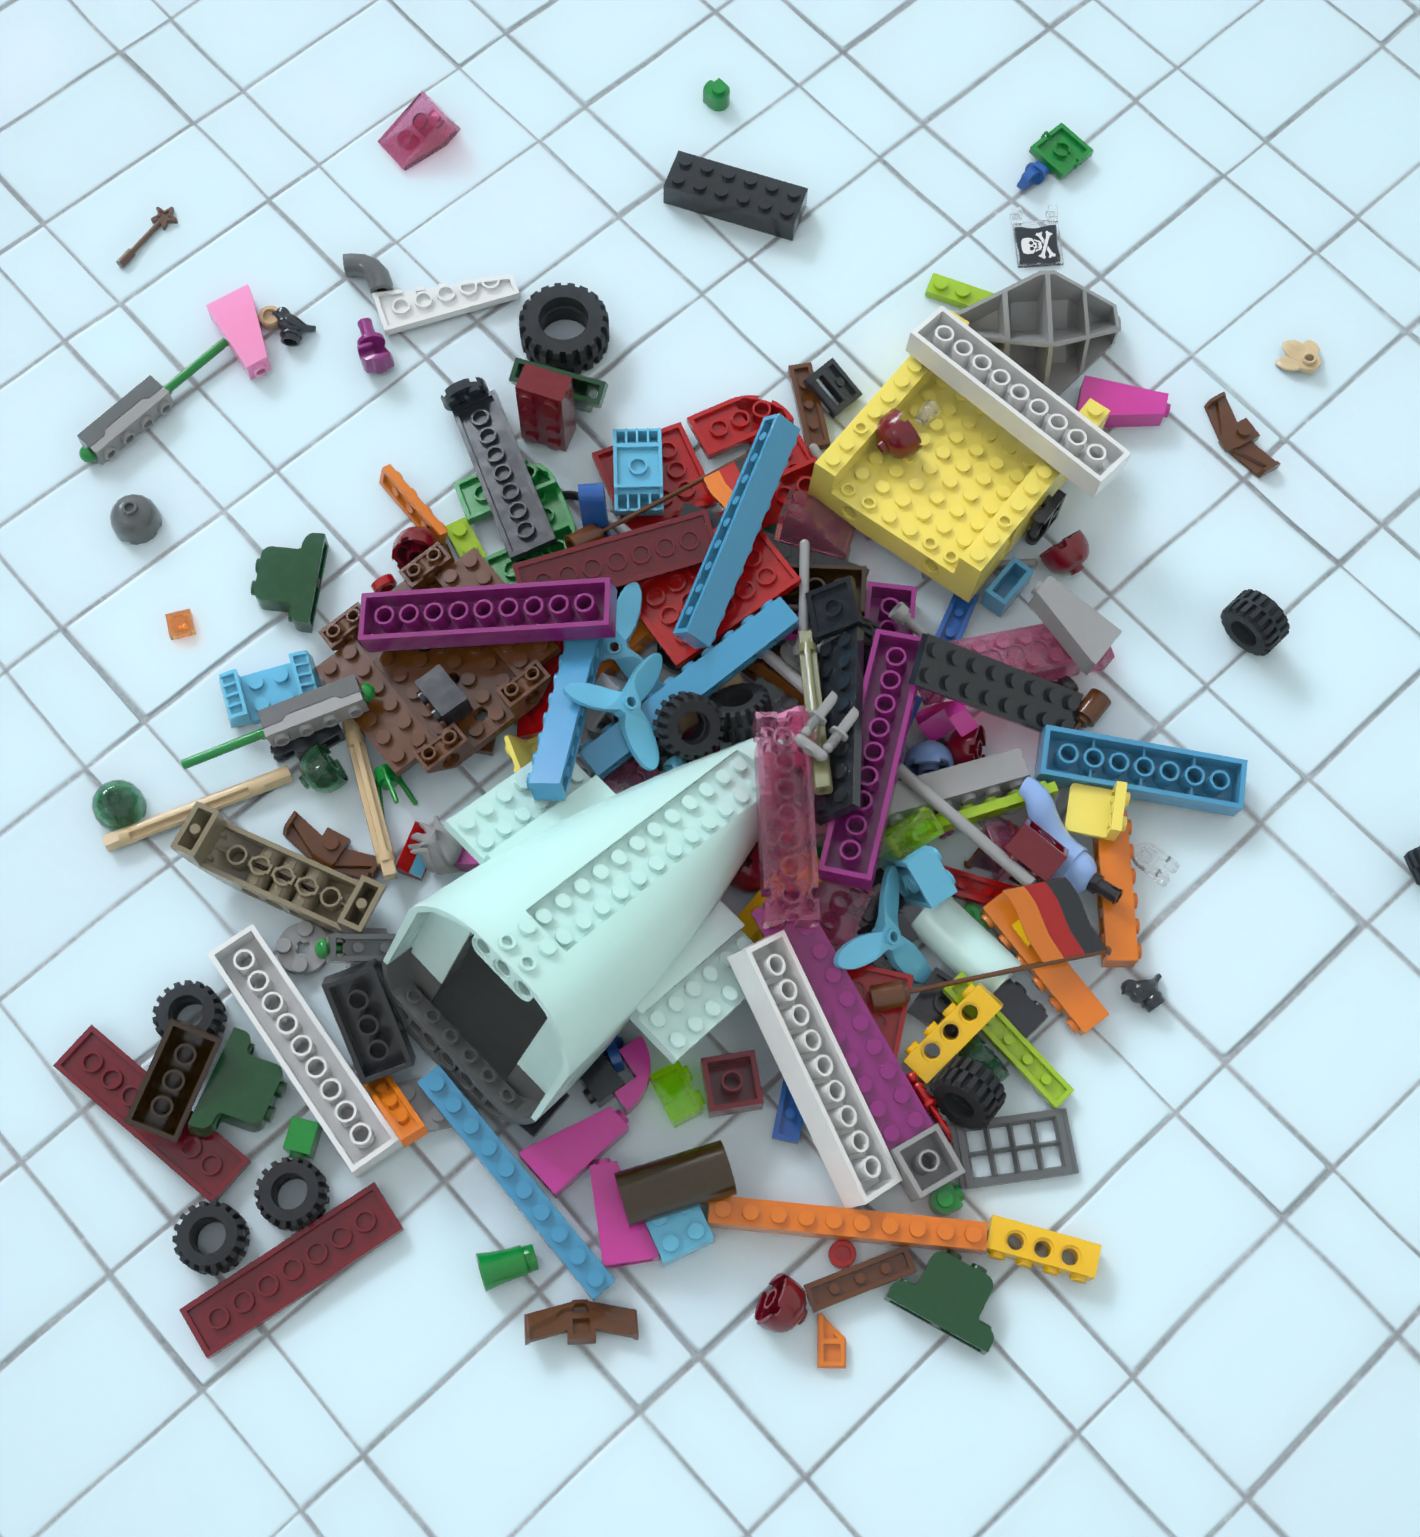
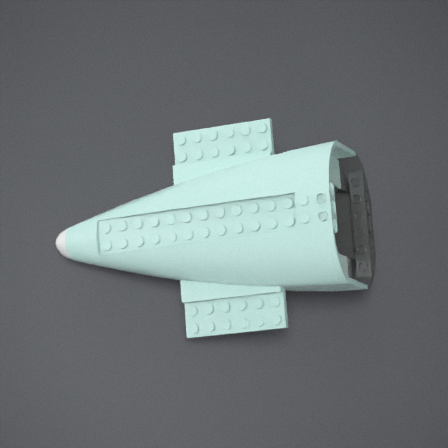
M783 729L766 732L678 766L618 794H615L597 775L590 778L575 762L565 801L534 800L531 789L527 788L526 783L527 775L531 773L533 768L531 761L445 822L443 827L480 865L408 910L382 961L383 977L389 998L405 1026L404 1030L443 1069L477 1108L481 1107L490 1114L510 1123L522 1125L535 1123L589 1069L629 1020L639 1028L672 1064H675L746 1000L727 957L753 944V941L741 930L745 924L720 899L754 847L800 768V764Z

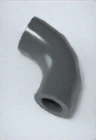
M343 254V266L346 277L366 279L369 282L371 294L394 290L388 269L378 259L367 254Z

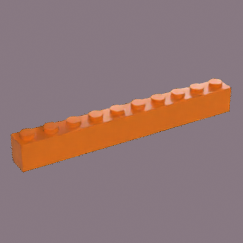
M732 1196L709 1203L707 1223L712 1228L847 1240L901 1247L907 1245V1247L941 1251L949 1249L954 1252L983 1254L987 1247L988 1222Z

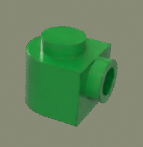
M720 78L716 81L709 80L703 88V102L714 111L727 109L730 102L729 86Z
M950 1181L931 1193L928 1204L930 1210L935 1215L948 1216L963 1207L961 1201L965 1198L958 1185L953 1186Z

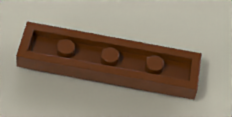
M812 363L789 365L788 374L804 442L808 449L813 443L817 444L820 450L828 449L831 443L821 401L809 387L806 388L802 383L814 373Z
M905 1245L805 1284L803 1289L812 1312L815 1313L912 1275L917 1270L908 1247Z

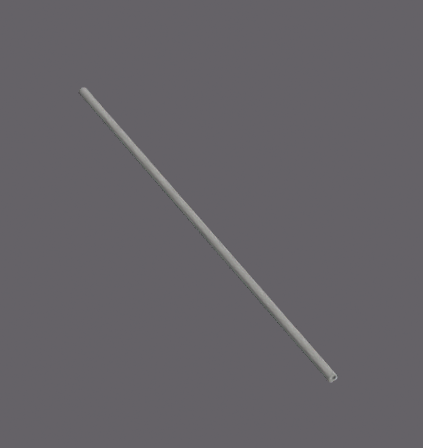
M607 509L609 525L620 520ZM625 523L613 528L617 534L632 530ZM770 649L760 656L761 659L803 694L802 677ZM901 763L898 778L1019 883L1027 885L1036 882V879L1017 862L1011 860L1000 847Z

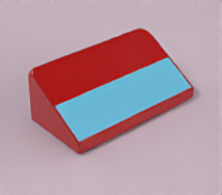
M415 821L397 861L396 870L398 873L422 881L427 868L421 856L410 853L413 849L408 847V845L420 843L411 838L412 834L416 832L426 834L424 829L420 827V822Z

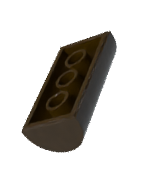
M789 563L799 576V563ZM809 564V591L849 575L855 579L862 616H865L867 566ZM798 586L782 597L794 613H799Z
M171 1018L124 1123L177 1143L223 1038L200 1027Z
M721 1140L614 1173L629 1228L737 1194L731 1166Z

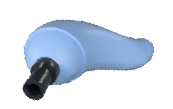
M1028 776L1019 789V795L1026 804L1028 817L1069 850L1068 858L1049 880L1066 877L1077 893H1082L1086 890L1092 894L1097 893L1115 905L1120 900L1123 890L1104 880V876L1097 873V865L1093 857L1088 853L1087 848L1078 843L1062 823L1049 791L1039 781Z

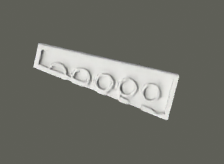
M513 274L480 278L478 280H464L460 284L455 285L442 283L438 284V287L432 288L419 286L415 287V290L410 291L397 289L372 293L386 336L520 298V292Z

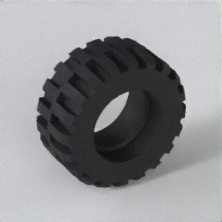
M554 283L552 287L548 285L542 287L541 292L535 291L530 295L531 300L525 301L523 310L519 314L521 346L529 361L581 374L582 370L588 371L592 369L593 363L598 364L603 359V354L608 349L609 317L606 306L594 292L591 291L589 293L588 288L581 285L580 287H575L574 283H568L567 285ZM559 320H572L585 327L581 334L566 340L552 338L544 332L546 327Z

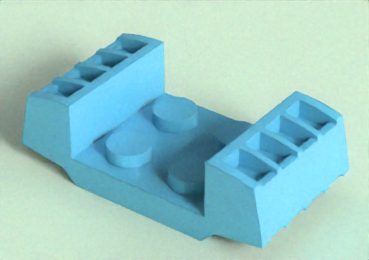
M661 428L613 429L614 508L616 517L627 516L663 497ZM664 502L638 516H663Z
M306 650L288 654L291 663L241 677L237 669L219 674V684L231 728L247 724H259L261 722L257 711L321 687L317 671L314 669L316 666L313 656Z

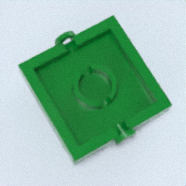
M1061 122L1050 132L1045 131L1041 139L1030 147L1029 153L1062 180L1090 158L1094 150Z

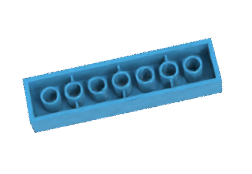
M1046 724L1039 733L1034 779L1039 782L1046 781L1047 783L1055 781L1057 786L1068 788L1073 783H1079L1111 790L1117 781L1127 782V792H1130V799L1234 817L1243 810L1248 760Z

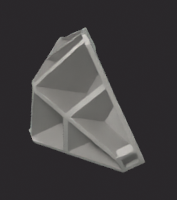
M1055 270L1038 271L956 312L957 315L970 322V328L1058 396L1115 344L1118 333L1121 332V319L1118 316L1116 304Z

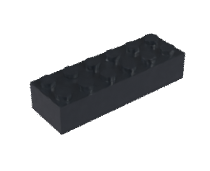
M679 150L663 186V203L790 241H793L806 208L808 188Z

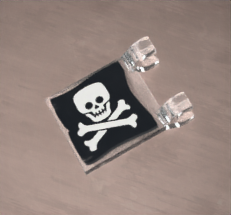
M1048 205V211L1045 213L1046 220L1022 221V207H1012L1010 223L1013 228L1018 268L1060 266L1064 264L1058 224V205Z

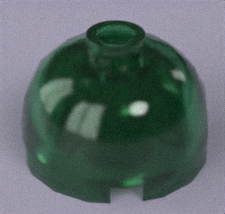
M319 741L302 754L299 760V770L302 775L299 777V780L306 789L312 788L316 792L327 794L340 789L348 783V776L338 759L333 760L329 755L331 751Z
M112 780L104 783L96 790L92 798V811L95 819L101 826L111 832L137 823L146 814L147 803L143 793L133 783L125 780Z
M976 1034L959 1051L958 1057H964L965 1059L968 1057L982 1063L985 1067L992 1070L994 1075H997L1001 1083L1010 1076L1009 1071L995 1052L984 1046L986 1042Z

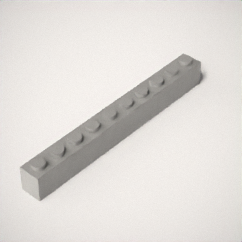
M1019 747L918 775L917 777L953 807V805L960 803L963 805L971 804L978 798L985 796L987 798L998 796L1002 791L1019 789L1024 780L1031 774ZM902 780L897 781L887 824L894 826L910 817H914V819L922 818L929 812L935 811V809ZM814 805L775 815L772 826L782 854L787 852L794 854L803 851L805 847L811 845L816 847L823 846L829 822L822 826L815 823Z

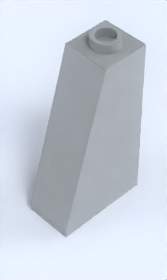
M1049 576L1044 583L1039 581L1030 592L1034 596L1028 604L1085 675H1088L1122 631L1057 580Z

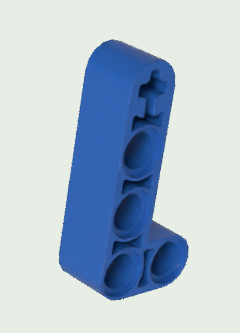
M604 483L578 484L582 526L585 527L590 523L599 526L601 529L608 526L609 520ZM610 531L604 533L605 538L611 536Z

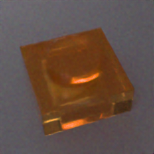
M190 609L165 614L171 640L196 635L193 615Z

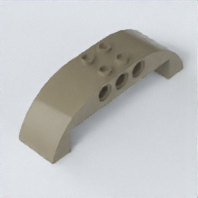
M198 801L194 804L170 846L171 849L187 861L223 883L295 917L341 934H362L387 888L386 885L364 875H361L358 881L228 823L219 810Z

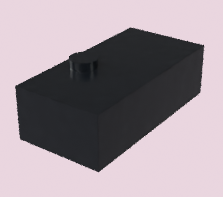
M374 958L326 976L321 986L362 1085L414 1066L416 1055L404 1030L403 1023L389 998L377 959Z

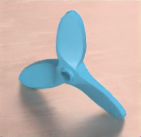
M637 582L626 585L617 599L616 637L606 638L600 661L602 663L610 659L615 660L628 679L635 668L644 660L640 655L631 650L629 641L637 627L642 608V590ZM618 644L619 649L614 652V646ZM659 677L650 692L656 693L662 688V682Z
M654 653L646 657L635 668L621 692L590 683L579 682L570 683L562 688L563 694L569 700L590 709L613 713L618 717L623 738L638 764L648 771L657 768L660 759L657 742L651 725L640 708L641 701L651 691L661 672V654Z
M888 866L884 872L879 896L878 917L872 932L858 935L846 942L835 953L833 964L843 970L856 969L877 960L881 955L885 954L891 965L899 972L914 975L913 982L925 984L932 972L931 968L918 948L911 941L901 936L899 930V877L895 866Z

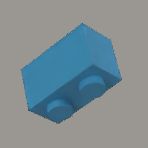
M1013 557L985 590L981 604L1001 618L1027 587L1034 570L1016 557Z

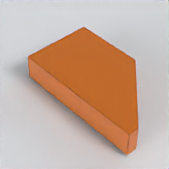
M818 1313L817 1368L845 1369L846 1338L822 1313Z

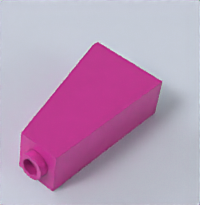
M1085 375L1080 387L1076 410L1079 412L1091 398L1110 410L1103 428L1160 426L1163 417H1168L1171 404L1167 403L1168 393Z
M610 1106L523 1149L518 1155L557 1199L589 1169V1165L595 1164V1160H599L629 1132V1126L627 1125L629 1119L621 1110L618 1109L615 1112Z
M610 1158L595 1160V1165H589L603 1266L609 1269L659 1261L658 1250L646 1224L629 1228L614 1177L615 1172L621 1171L617 1161L611 1162Z

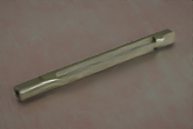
M812 630L799 631L800 644L798 646L806 722L810 719L808 716L810 710L816 711L823 703L816 644L813 642ZM818 725L808 737L822 749L827 741L826 725ZM827 753L828 758L824 762H820L813 756H810L814 792L817 795L833 792L829 753Z

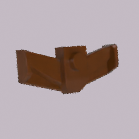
M1225 392L1216 395L1205 404L1204 408L1217 435L1218 443L1225 452L1233 456L1258 478L1280 466L1281 463L1272 459L1253 443L1259 439L1260 434L1250 421L1244 418L1237 422Z
M296 811L291 814L284 825L283 836L307 858L358 879H360L361 875L373 879L380 869L374 855L347 849L351 844V840L329 827L321 835Z
M588 1299L572 1300L569 1303L524 1315L525 1345L567 1333V1345L596 1344V1331L630 1337L633 1340L639 1339L637 1310L592 1302Z

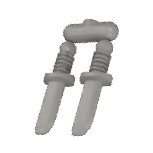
M833 691L830 692L816 711L810 710L808 713L809 721L802 728L801 734L796 735L794 738L795 743L803 749L806 755L813 756L820 762L827 760V753H831L840 741H847L849 737L846 733L859 716L858 709L853 706L838 727L832 726L829 731L832 735L823 745V749L807 738L818 725L824 726L827 723L825 716L838 699V695Z

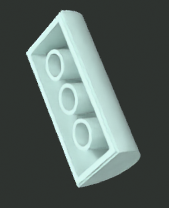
M949 897L933 909L925 907L911 924L917 937L957 975L963 971L969 977L1022 965L1013 954L952 897ZM1013 973L972 982L975 985L981 982L994 994Z

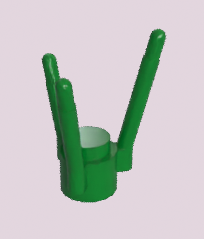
M387 763L374 769L375 782L383 813L381 788L389 790L394 803L397 804L399 799L394 788L397 786V782L413 805L418 804L402 777H398Z

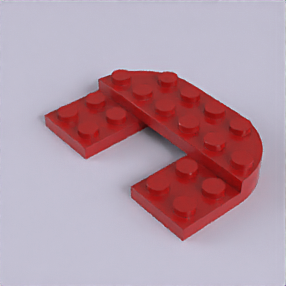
M744 395L734 397L687 417V424L705 456L710 460L747 443L752 447L764 417L780 413L791 423L794 422V418L785 407L774 400L769 402L759 399L757 395ZM798 434L797 443L788 458V465L780 477L779 487L774 492L775 494L770 501L771 506L763 518L761 529L810 512L816 504L815 501L807 497L814 464L818 459L812 456L800 434Z

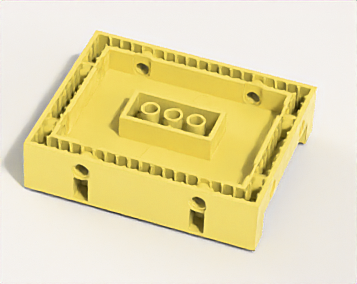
M950 310L952 314L969 326L970 322ZM910 355L815 462L807 497L969 603L1033 523L1032 516L1034 512L1043 509L1041 506L1049 494L1053 496L1067 481V478ZM1090 398L1079 412L1102 430L1110 410ZM894 408L902 413L899 416L904 422L909 420L922 441L919 444L923 446L922 449L908 458L897 459L888 453L883 455L876 446V442H878L876 430L879 420Z

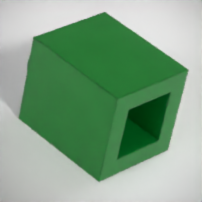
M292 1116L283 1149L289 1153V1158L293 1159V1156L300 1157L303 1161L305 1158L314 1159L323 1128L319 1122Z

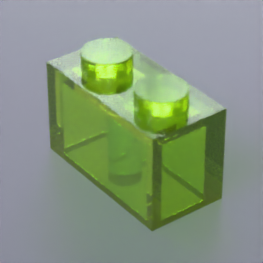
M924 806L886 829L884 842L892 856L901 860L945 832L934 812Z
M679 1060L675 1064H670L650 1074V1082L674 1128L703 1114L702 1105L706 1104L700 1090L694 1091L690 1083L693 1077L688 1067H682Z

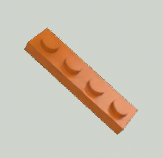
M391 464L382 467L379 480L380 485L415 526L431 530L438 537L440 543L444 544L448 534L446 526L434 516L430 507L422 502L416 491L410 488L402 475Z
M390 1075L363 1085L404 1148L429 1133Z

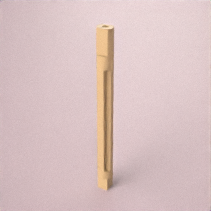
M349 718L341 722L377 865L382 870L384 882L397 879L394 866L396 860L363 732L354 719Z
M286 765L102 835V839L108 852L183 824L196 801L220 810L291 783L294 780Z

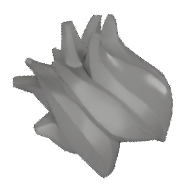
M434 816V826L420 822L419 825L426 834L418 832L412 834L411 838L420 843L408 845L409 849H413L410 853L420 855L424 865L431 873L437 875L458 873L460 870L454 867L453 864L458 860L463 846L443 827L444 825L440 822L438 816Z

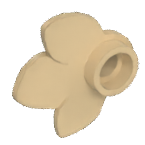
M1297 340L1284 341L1282 347L1286 355L1275 363L1286 371L1300 370L1304 374L1315 373L1321 365V358L1318 355L1320 351L1319 346L1312 340H1307L1303 344Z

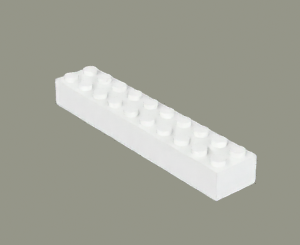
M940 306L910 332L905 351L1091 498L1098 495L1124 470L1131 455L1130 451L945 307Z
M253 924L207 953L356 1178L403 1146Z
M782 930L767 936L728 956L727 959L844 1207L852 1208L866 1205L902 1181V1177L785 931Z

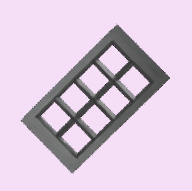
M1066 1108L993 1118L989 1125L982 1129L987 1149L982 1151L969 1152L966 1132L977 1131L976 1129L969 1130L966 1127L958 1126L956 1123L949 1124L953 1140V1150L966 1171L958 1176L961 1190L1079 1173ZM1052 1120L1056 1140L1039 1143L1035 1122ZM1029 1123L1033 1143L1016 1146L1012 1126ZM1006 1127L1010 1147L993 1149L989 1129ZM1058 1146L1061 1166L1044 1168L1041 1148ZM1034 1149L1038 1169L1021 1171L1017 1151ZM1011 1152L1015 1172L998 1175L994 1154ZM988 1155L992 1176L974 1178L971 1157Z

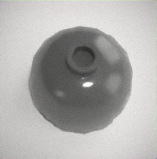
M131 494L120 498L113 505L110 513L111 526L117 537L134 545L147 543L157 535L156 531L159 529V525L161 526L162 524L158 508L149 498L143 495Z

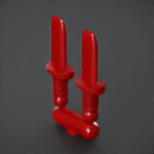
M909 1072L906 1076L929 1117H932L934 1122L939 1124L948 1142L952 1143L951 1131L935 1106L937 1104L936 1100L929 1095L924 1085L919 1082L918 1075L915 1072Z

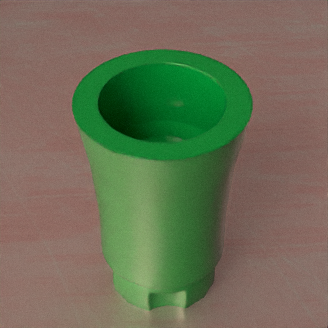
M532 1244L522 1247L518 1245L493 1252L476 1253L485 1292L506 1282L527 1276L528 1273L539 1269Z

